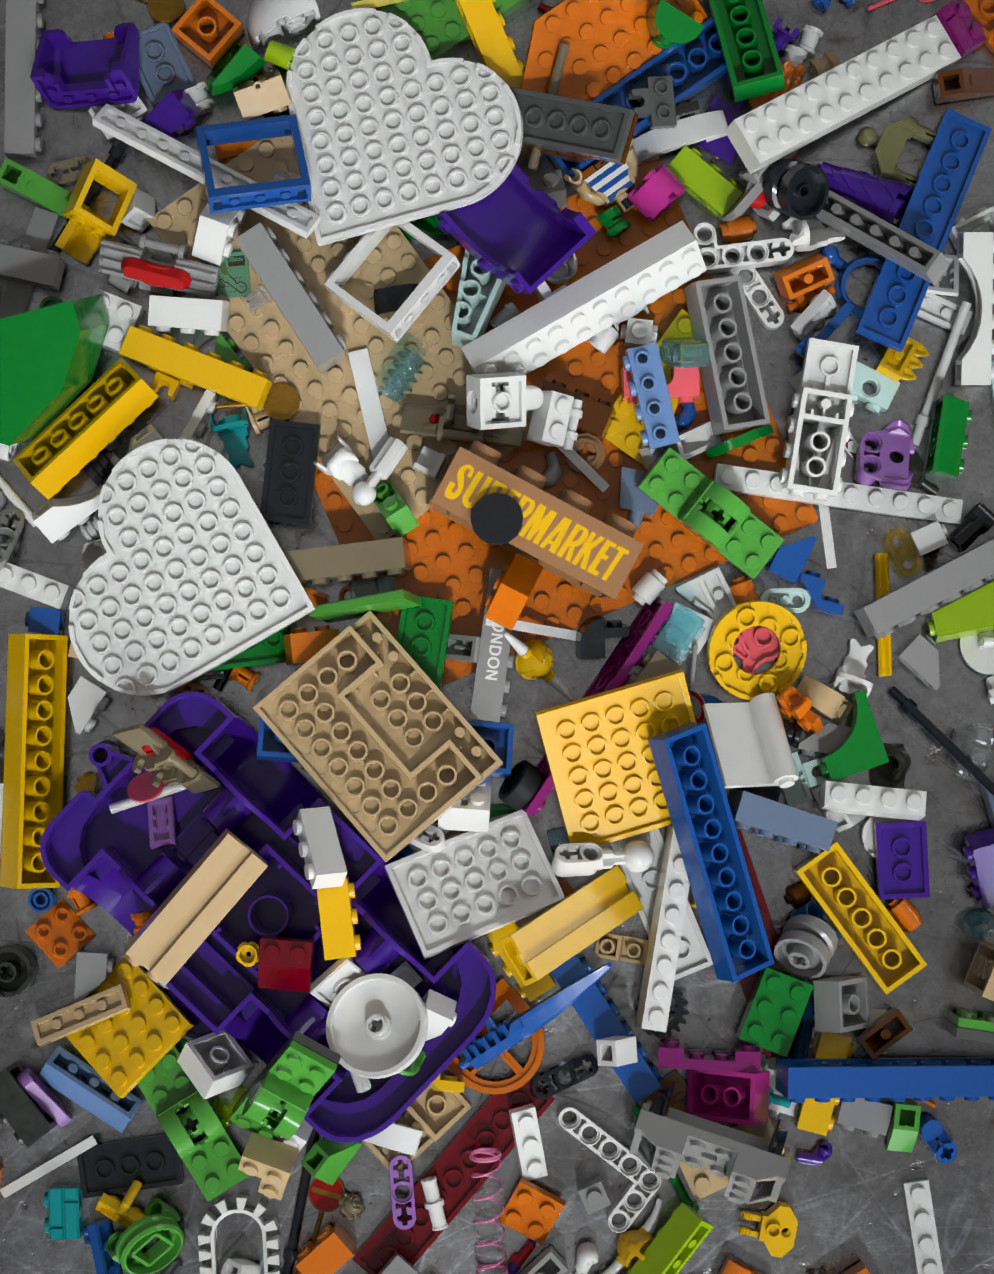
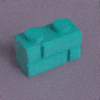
M81 1184L51 1185L48 1188V1192L44 1193V1207H49V1217H46L44 1222L45 1233H49V1240L80 1239L83 1235Z

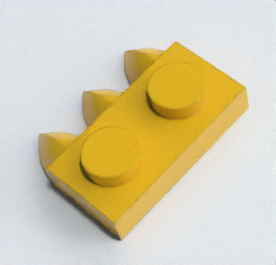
M908 337L903 351L897 352L888 348L876 371L896 382L900 379L915 380L917 377L910 368H922L923 365L917 357H927L929 352L921 343Z

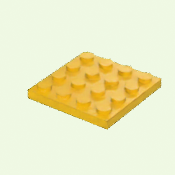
M127 954L114 967L113 973H108V978L86 998L122 984L125 985L132 1009L66 1036L119 1098H124L194 1026L164 991L146 975V971L140 965L135 967L126 959Z

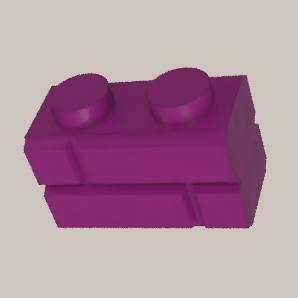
M954 0L942 7L933 16L936 15L961 58H963L987 40L983 35L984 30L982 26L976 23L970 14L971 9L969 5L962 0Z

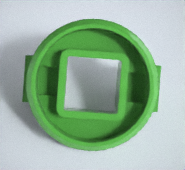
M152 1199L145 1207L144 1218L130 1225L123 1233H113L107 1240L106 1249L111 1259L121 1264L122 1269L129 1274L155 1273L168 1266L181 1251L184 1242V1234L178 1224L181 1218L173 1207L161 1199ZM154 1237L160 1238L145 1253L142 1252L141 1249Z

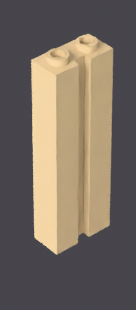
M226 828L125 946L126 959L135 967L139 965L144 966L148 970L146 975L155 983L161 981L164 985H167L268 867L266 860Z

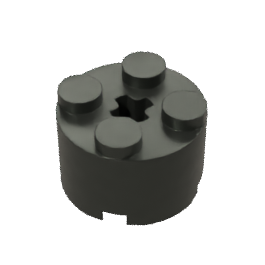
M9 944L0 947V997L19 995L26 991L35 981L38 965L33 954L23 946ZM11 966L13 974L8 976L6 974L8 970L6 967Z

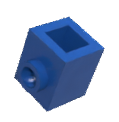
M31 606L30 612H26L25 626H28V632L62 635L65 611Z

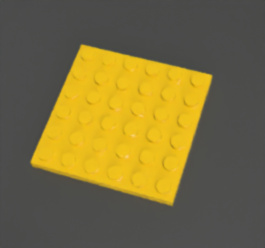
M682 669L535 712L569 843L591 842L602 846L672 824L648 739L686 723L696 722Z

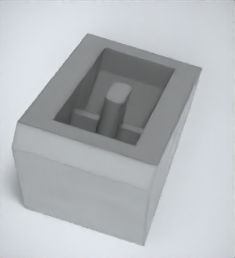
M450 634L446 659L477 663L481 637Z

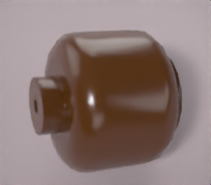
M801 881L788 885L785 888L786 895L784 900L788 905L791 904L793 908L797 909L810 902L811 894Z

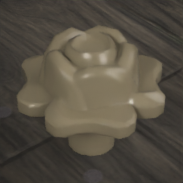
M344 1192L342 1198L338 1200V1204L341 1206L339 1213L344 1218L347 1217L349 1220L354 1218L358 1221L361 1215L365 1213L363 1201L354 1193L348 1194Z

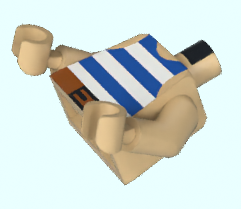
M630 145L625 165L599 160L582 173L580 170L572 167L571 169L575 172L573 179L566 174L564 175V179L573 184L574 189L584 201L597 206L604 205L606 208L617 202L624 212L634 207L627 198L629 192L636 187V181L639 177L638 161L632 145Z

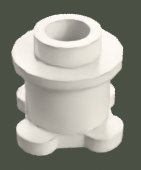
M200 82L184 90L201 111L199 115L212 110L211 106L214 104V99L209 97L207 93L208 87L205 82Z

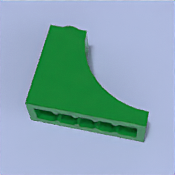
M865 690L851 693L853 720L845 739L832 752L820 757L822 763L818 764L822 777L827 778L828 781H836L889 762Z

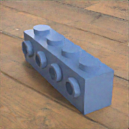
M657 342L627 349L625 351L626 356H622L625 371H630L632 381H628V387L631 396H636L637 406H634V412L637 421L641 420L643 430L640 431V437L643 446L647 445L648 450L679 443L680 438Z
M60 1046L56 1048L47 1060L38 1076L40 1080L120 1133H123L143 1102L130 1092L124 1098H119L94 1068Z

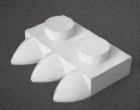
M823 289L820 294L815 295L811 299L809 306L803 313H799L794 318L790 327L795 336L801 341L809 333L813 336L814 329L822 330L825 324V317L831 318L835 316L837 305L832 295Z

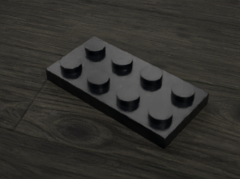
M270 419L260 509L266 521L310 526L317 466L313 463L318 460L321 425Z
M167 1134L99 1143L77 1156L83 1199L102 1196L103 1193L111 1195L127 1192L133 1180L141 1182L142 1187L140 1190L184 1183L181 1157Z

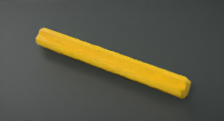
M885 552L874 555L876 599L890 592L889 556ZM891 634L877 639L879 676L892 675Z

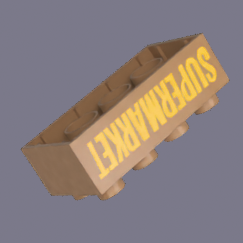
M474 440L468 450L460 446L454 452L426 507L473 531L471 511L476 502L483 496L491 493H504L514 498L521 507L523 523L518 535L510 542L500 546L544 566L543 569L602 600L616 599L644 545L633 539L638 526L613 513L610 516L605 515L602 521L588 515L593 503L571 490L565 489L564 492L560 491L556 498L542 490L547 478L526 466L520 465L518 468H515L513 474L496 466L502 454L479 441Z

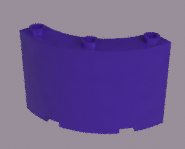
M515 164L506 180L482 200L465 207L436 214L435 217L439 220L437 224L440 229L446 234L450 233L477 260L478 266L485 273L490 271L497 278L511 286L517 293L531 294L585 244L596 231L581 212L572 211L566 207L560 210L557 202L544 191L540 190L537 193L528 184L530 178Z

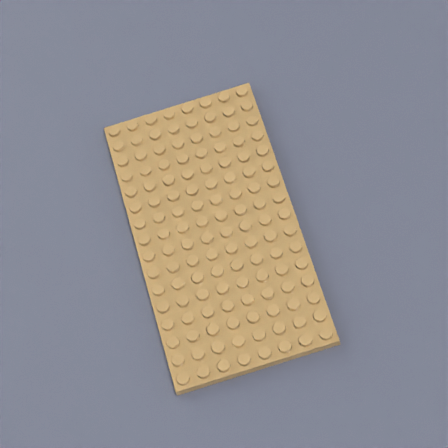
M291 136L261 139L225 164V166L257 183L300 178ZM199 183L153 215L155 218H149L148 221L162 241L181 245V243L187 244L186 259L203 263V259L192 256L199 217L208 203L205 185ZM308 201L297 203L310 210ZM244 209L246 210L245 219L242 225L238 224L234 238H231L230 243L234 244L232 252H242L235 240L236 237L260 222L264 228L269 226L279 243L276 246L279 250L283 247L293 264L290 266V269L292 271L297 269L306 284L303 289L305 292L311 290L320 306L317 309L318 312L324 311L334 327L331 329L333 335L338 332L346 344L347 350L344 352L347 358L321 374L249 262L251 295L233 298L220 295L215 299L230 301L228 317L229 335L251 366L267 374L266 379L271 381L272 385L278 383L288 384L297 391L300 398V407L296 415L290 418L291 422L321 425L318 459L321 463L326 455L339 443L338 435L351 447L352 453L359 459L358 463L365 468V472L371 474L369 466L374 460L348 356L349 352L367 348L388 437L397 438L408 447V450L388 479L391 480L415 519L419 518L430 510L426 505L454 452L460 446L468 450L469 446L473 444L454 442L447 439L437 441V438L400 433L405 402L446 408L449 393H456V405L466 406V375L474 374L461 347L452 344L451 331L455 305L445 291L441 289L396 343L332 295L324 285L328 275L338 268L343 262L344 256L358 244L361 235L319 246L314 230L306 239L251 209ZM396 225L389 230L342 289L375 313V289L402 284H419L429 273V269ZM225 262L221 264V272L224 275H229ZM395 312L384 313L378 316L388 322ZM527 417L526 426L523 427L521 444L527 441L531 422ZM487 445L502 454L500 459L515 449L512 447ZM424 446L447 456L436 480L413 470L412 466L417 461ZM330 475L376 540L389 539L395 535L374 501L367 506L358 505L352 498L354 487L348 486L343 480L340 481L333 475Z

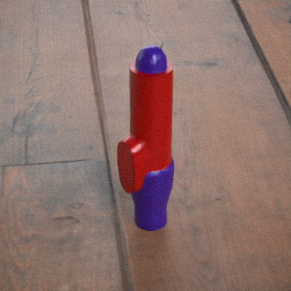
M528 1240L521 1251L512 1256L507 1263L508 1274H517L521 1269L523 1263L536 1247L534 1240Z

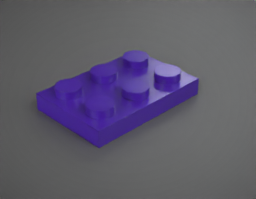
M926 821L874 823L878 898L881 900L930 897Z

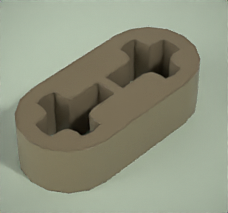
M77 156L56 162L48 168L47 177L49 181L60 187L75 184L81 171L73 172V170L80 168L81 162L87 163L91 159L86 156ZM57 169H60L62 172L69 171V173L62 175V180L60 181L53 177L56 175Z

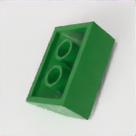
M943 395L936 400L925 475L955 479L959 474L963 473L965 460L961 459L962 450L966 449L968 444V434H965L966 424L969 425L972 419V410L969 409L970 402L950 395Z

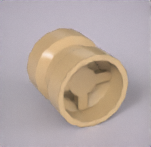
M832 49L825 52L821 58L815 57L809 60V67L814 78L841 64L837 54Z

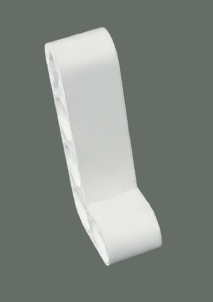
M706 222L700 223L693 231V236L698 243L701 255H709L714 260V264L706 266L707 271L703 272V274L783 265L791 259L794 253V245L787 238L718 246L716 231L711 224ZM707 231L711 239L701 241L697 233ZM779 246H782L783 250H787L785 256H781L780 252H776ZM768 247H770V252H774V253H772L770 259L768 258V256H769V249H768ZM753 249L761 250L763 258L760 260L753 259L750 251ZM729 252H734L738 255L739 260L735 263H730L726 260L725 255Z

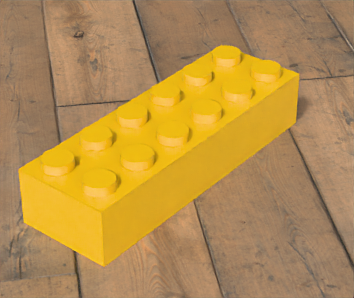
M121 357L12 461L27 480L49 500L69 480L78 475L85 465L96 458L102 449L113 442L118 434L131 425L146 408H149L159 396Z
M832 840L829 851L821 850L820 854H813L793 869L883 993L889 994L927 966V963L837 841Z

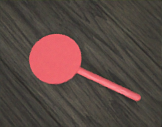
M206 765L202 766L205 770H209ZM145 772L137 775L130 781L127 787V794L135 802H149L162 793L165 783L161 779L160 786L156 788L150 783L153 772Z

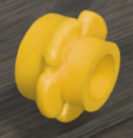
M242 942L237 947L236 959L245 967H252L255 965V962H258L259 946L255 942ZM249 951L251 956H247L246 952Z

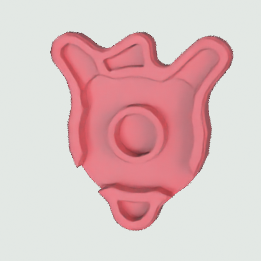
M753 626L742 631L737 637L738 642L733 646V654L742 660L741 670L755 674L761 664L777 659L780 651L779 640L775 633L763 626Z

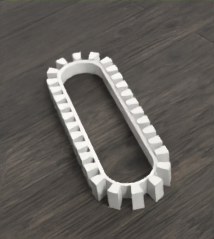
M238 1193L236 1197L237 1206L230 1208L227 1196L217 1200L215 1206L221 1212L218 1217L208 1209L201 1223L211 1226L212 1230L211 1232L200 1230L198 1246L211 1242V1248L201 1246L199 1262L211 1259L212 1263L202 1262L200 1274H218L216 1229L218 1223L224 1217L233 1213L247 1214L259 1224L263 1240L264 1274H282V1266L271 1269L269 1264L280 1265L281 1250L269 1253V1248L279 1249L281 1244L280 1234L268 1237V1231L277 1230L279 1223L276 1215L264 1221L261 1214L267 1210L269 1206L267 1203L260 1199L254 1210L246 1207L249 1194Z

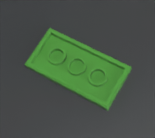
M404 589L314 605L316 610L312 611L310 616L331 623L363 617L368 611H371L373 614L422 606V601L419 595Z

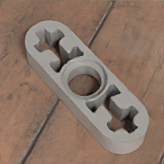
M15 508L5 510L0 517V536H7L11 539L8 543H0V570L6 566L24 527V514ZM16 519L17 521L13 522L11 529L8 528L9 521Z

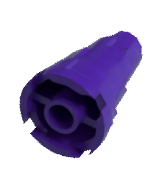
M823 162L822 165L819 163L816 165L826 173L830 191L894 226L896 225L893 220L894 218H900L911 194V186L867 172L839 167L827 162Z

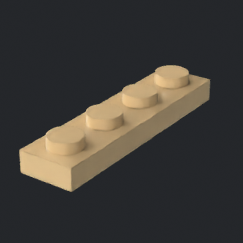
M119 984L31 1021V1026L37 1046L42 1047L132 1008L125 985Z

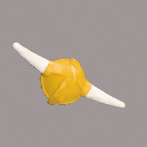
M508 632L504 634L505 638L517 652L515 668L521 677L527 680L543 679L570 701H574V696L552 669L554 665L553 651L546 642L541 639H531L523 643Z
M660 1198L656 1200L650 1217L639 1230L626 1231L619 1235L618 1256L609 1268L601 1274H617L625 1267L629 1270L639 1259L643 1261L646 1258L642 1251L655 1239L652 1233L660 1216L662 1204Z

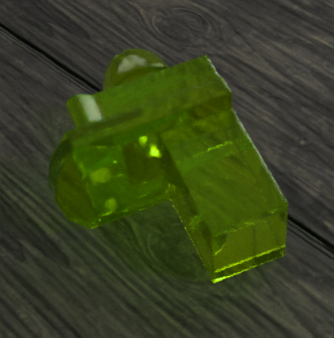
M240 1085L232 1102L219 1096L213 1097L212 1102L216 1105L215 1112L223 1115L220 1118V1123L223 1127H229L232 1124L229 1118L234 1106L248 1088Z

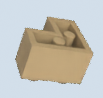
M251 1132L238 1170L243 1171L249 1176L262 1178L257 1192L264 1194L268 1198L281 1200L299 1149Z

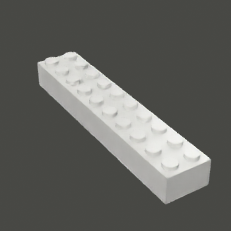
M935 15L736 118L726 128L725 133L748 172L752 174L932 79L937 72L949 70L961 59V56Z
M682 220L461 347L474 374L516 372L526 375L707 271L698 243Z

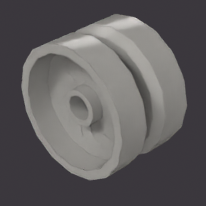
M799 914L787 921L782 935L774 947V956L782 969L791 975L801 979H816L826 972L830 959L837 949L838 938L832 927L820 918Z

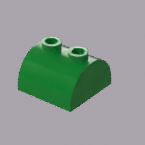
M664 0L653 2L647 12L646 24L653 38L651 43L662 50L694 40L705 27Z

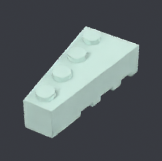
M466 249L463 257L461 279L451 331L452 344L458 347H463L484 335L506 283L490 271L485 273L478 266L477 260Z

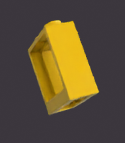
M95 158L85 163L62 215L69 218L73 225L90 231L93 237L99 240L109 239L116 235L138 184ZM93 180L119 195L108 224L81 208Z

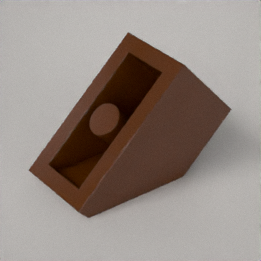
M892 1007L872 1022L870 1027L857 1040L871 1059L874 1060L911 1032L913 1028L899 1009Z

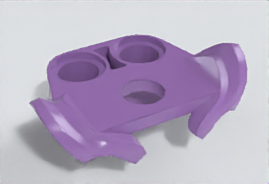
M901 418L891 420L885 425L883 430L868 432L862 437L857 447L855 477L859 483L871 485L877 480L884 488L907 490L909 488L914 473L909 470V454H914L915 449L910 427L905 420ZM866 445L872 446L875 450L868 449ZM890 453H900L903 456V461L901 463H894L890 459ZM864 468H870L873 472H868Z

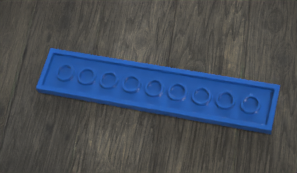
M947 108L944 111L936 130V136H934V140L930 145L897 228L943 252L992 128ZM884 258L855 333L897 352L903 351L930 283L889 259Z

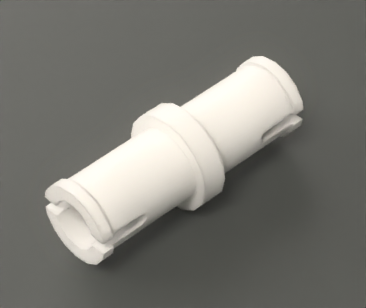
M435 1176L422 1179L421 1184L426 1199L424 1206L429 1211L432 1230L439 1231L447 1228L448 1224L443 1209L445 1204L444 1198L440 1197Z

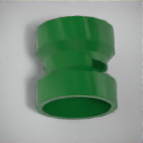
M618 205L612 206L597 218L599 224L606 228V234L610 240L617 238L631 227L629 221L621 216V210Z

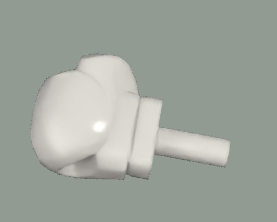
M585 1242L578 1246L574 1262L576 1269L574 1274H587L591 1266L598 1263V1249L592 1242Z

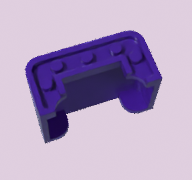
M134 22L121 23L115 26L113 33L115 38L72 42L71 38L63 30L42 31L30 78L44 101L56 109L105 106L106 103L117 105L135 102L139 94V31Z

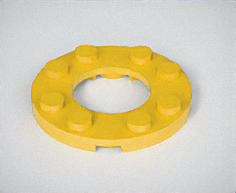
M751 600L733 606L717 620L709 635L707 660L712 675L729 693L746 700H751L763 693H773L776 695L781 690L785 691L797 680L806 660L807 642L801 624L787 609L770 601ZM763 626L772 630L779 640L780 651L778 659L765 672L756 674L744 672L737 666L733 658L734 642L739 634L747 628Z

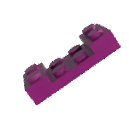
M664 1038V1042H659L658 1068L761 1073L760 1047H756L754 1044L740 1042V1046H734V1056H731L729 1051L721 1050L714 1051V1055L704 1054V1050L689 1049V1053H684V1043H679V1039Z

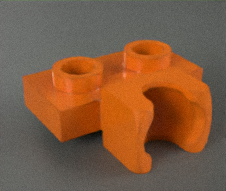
M791 685L785 691L781 690L776 696L780 706L779 711L787 718L791 716L795 718L802 729L807 732L811 730L817 735L824 729L820 717L810 710L813 706L810 698L806 695L802 697L794 686Z

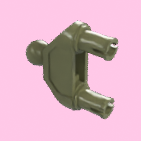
M910 116L885 127L881 136L877 135L875 129L866 126L859 130L857 137L858 141L864 146L876 145L872 157L879 177L905 183L913 188L917 176L898 169L897 161L907 139L912 137L930 146L937 131L918 124V120Z

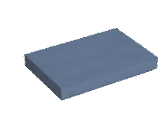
M161 22L139 32V79L153 108L170 91L185 90L197 85L169 24Z

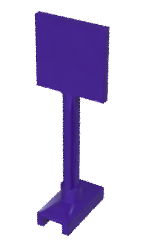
M780 17L774 23L772 33L775 34L773 39L777 53L780 50L783 51L787 43L794 45L800 32L799 29L795 28L793 33L790 34V28H781L783 19ZM715 95L705 113L723 110L727 125L729 126L733 120L744 115L742 109L748 99L730 105ZM728 136L710 142L703 140L696 143L729 165H731L738 154Z

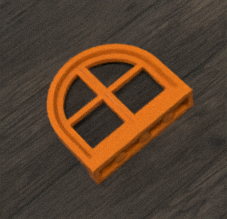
M502 978L496 984V996L491 1014L506 1000L519 1014L530 1008L529 1004L506 979ZM484 1025L479 1033L483 1036L489 1030ZM542 1027L531 1035L532 1050L524 1068L508 1050L500 1055L516 1073L515 1076L507 1080L496 1082L483 1080L475 1076V1074L484 1066L479 1069L474 1068L471 1072L467 1068L462 1070L458 1065L459 1059L457 1057L448 1065V1068L461 1082H465L466 1086L475 1091L485 1094L513 1092L528 1083L542 1064L546 1047L544 1029Z

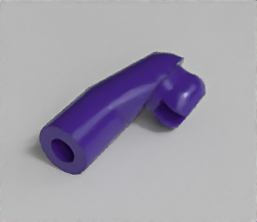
M822 1142L811 1152L798 1150L796 1162L819 1166L832 1155V1146L829 1142Z

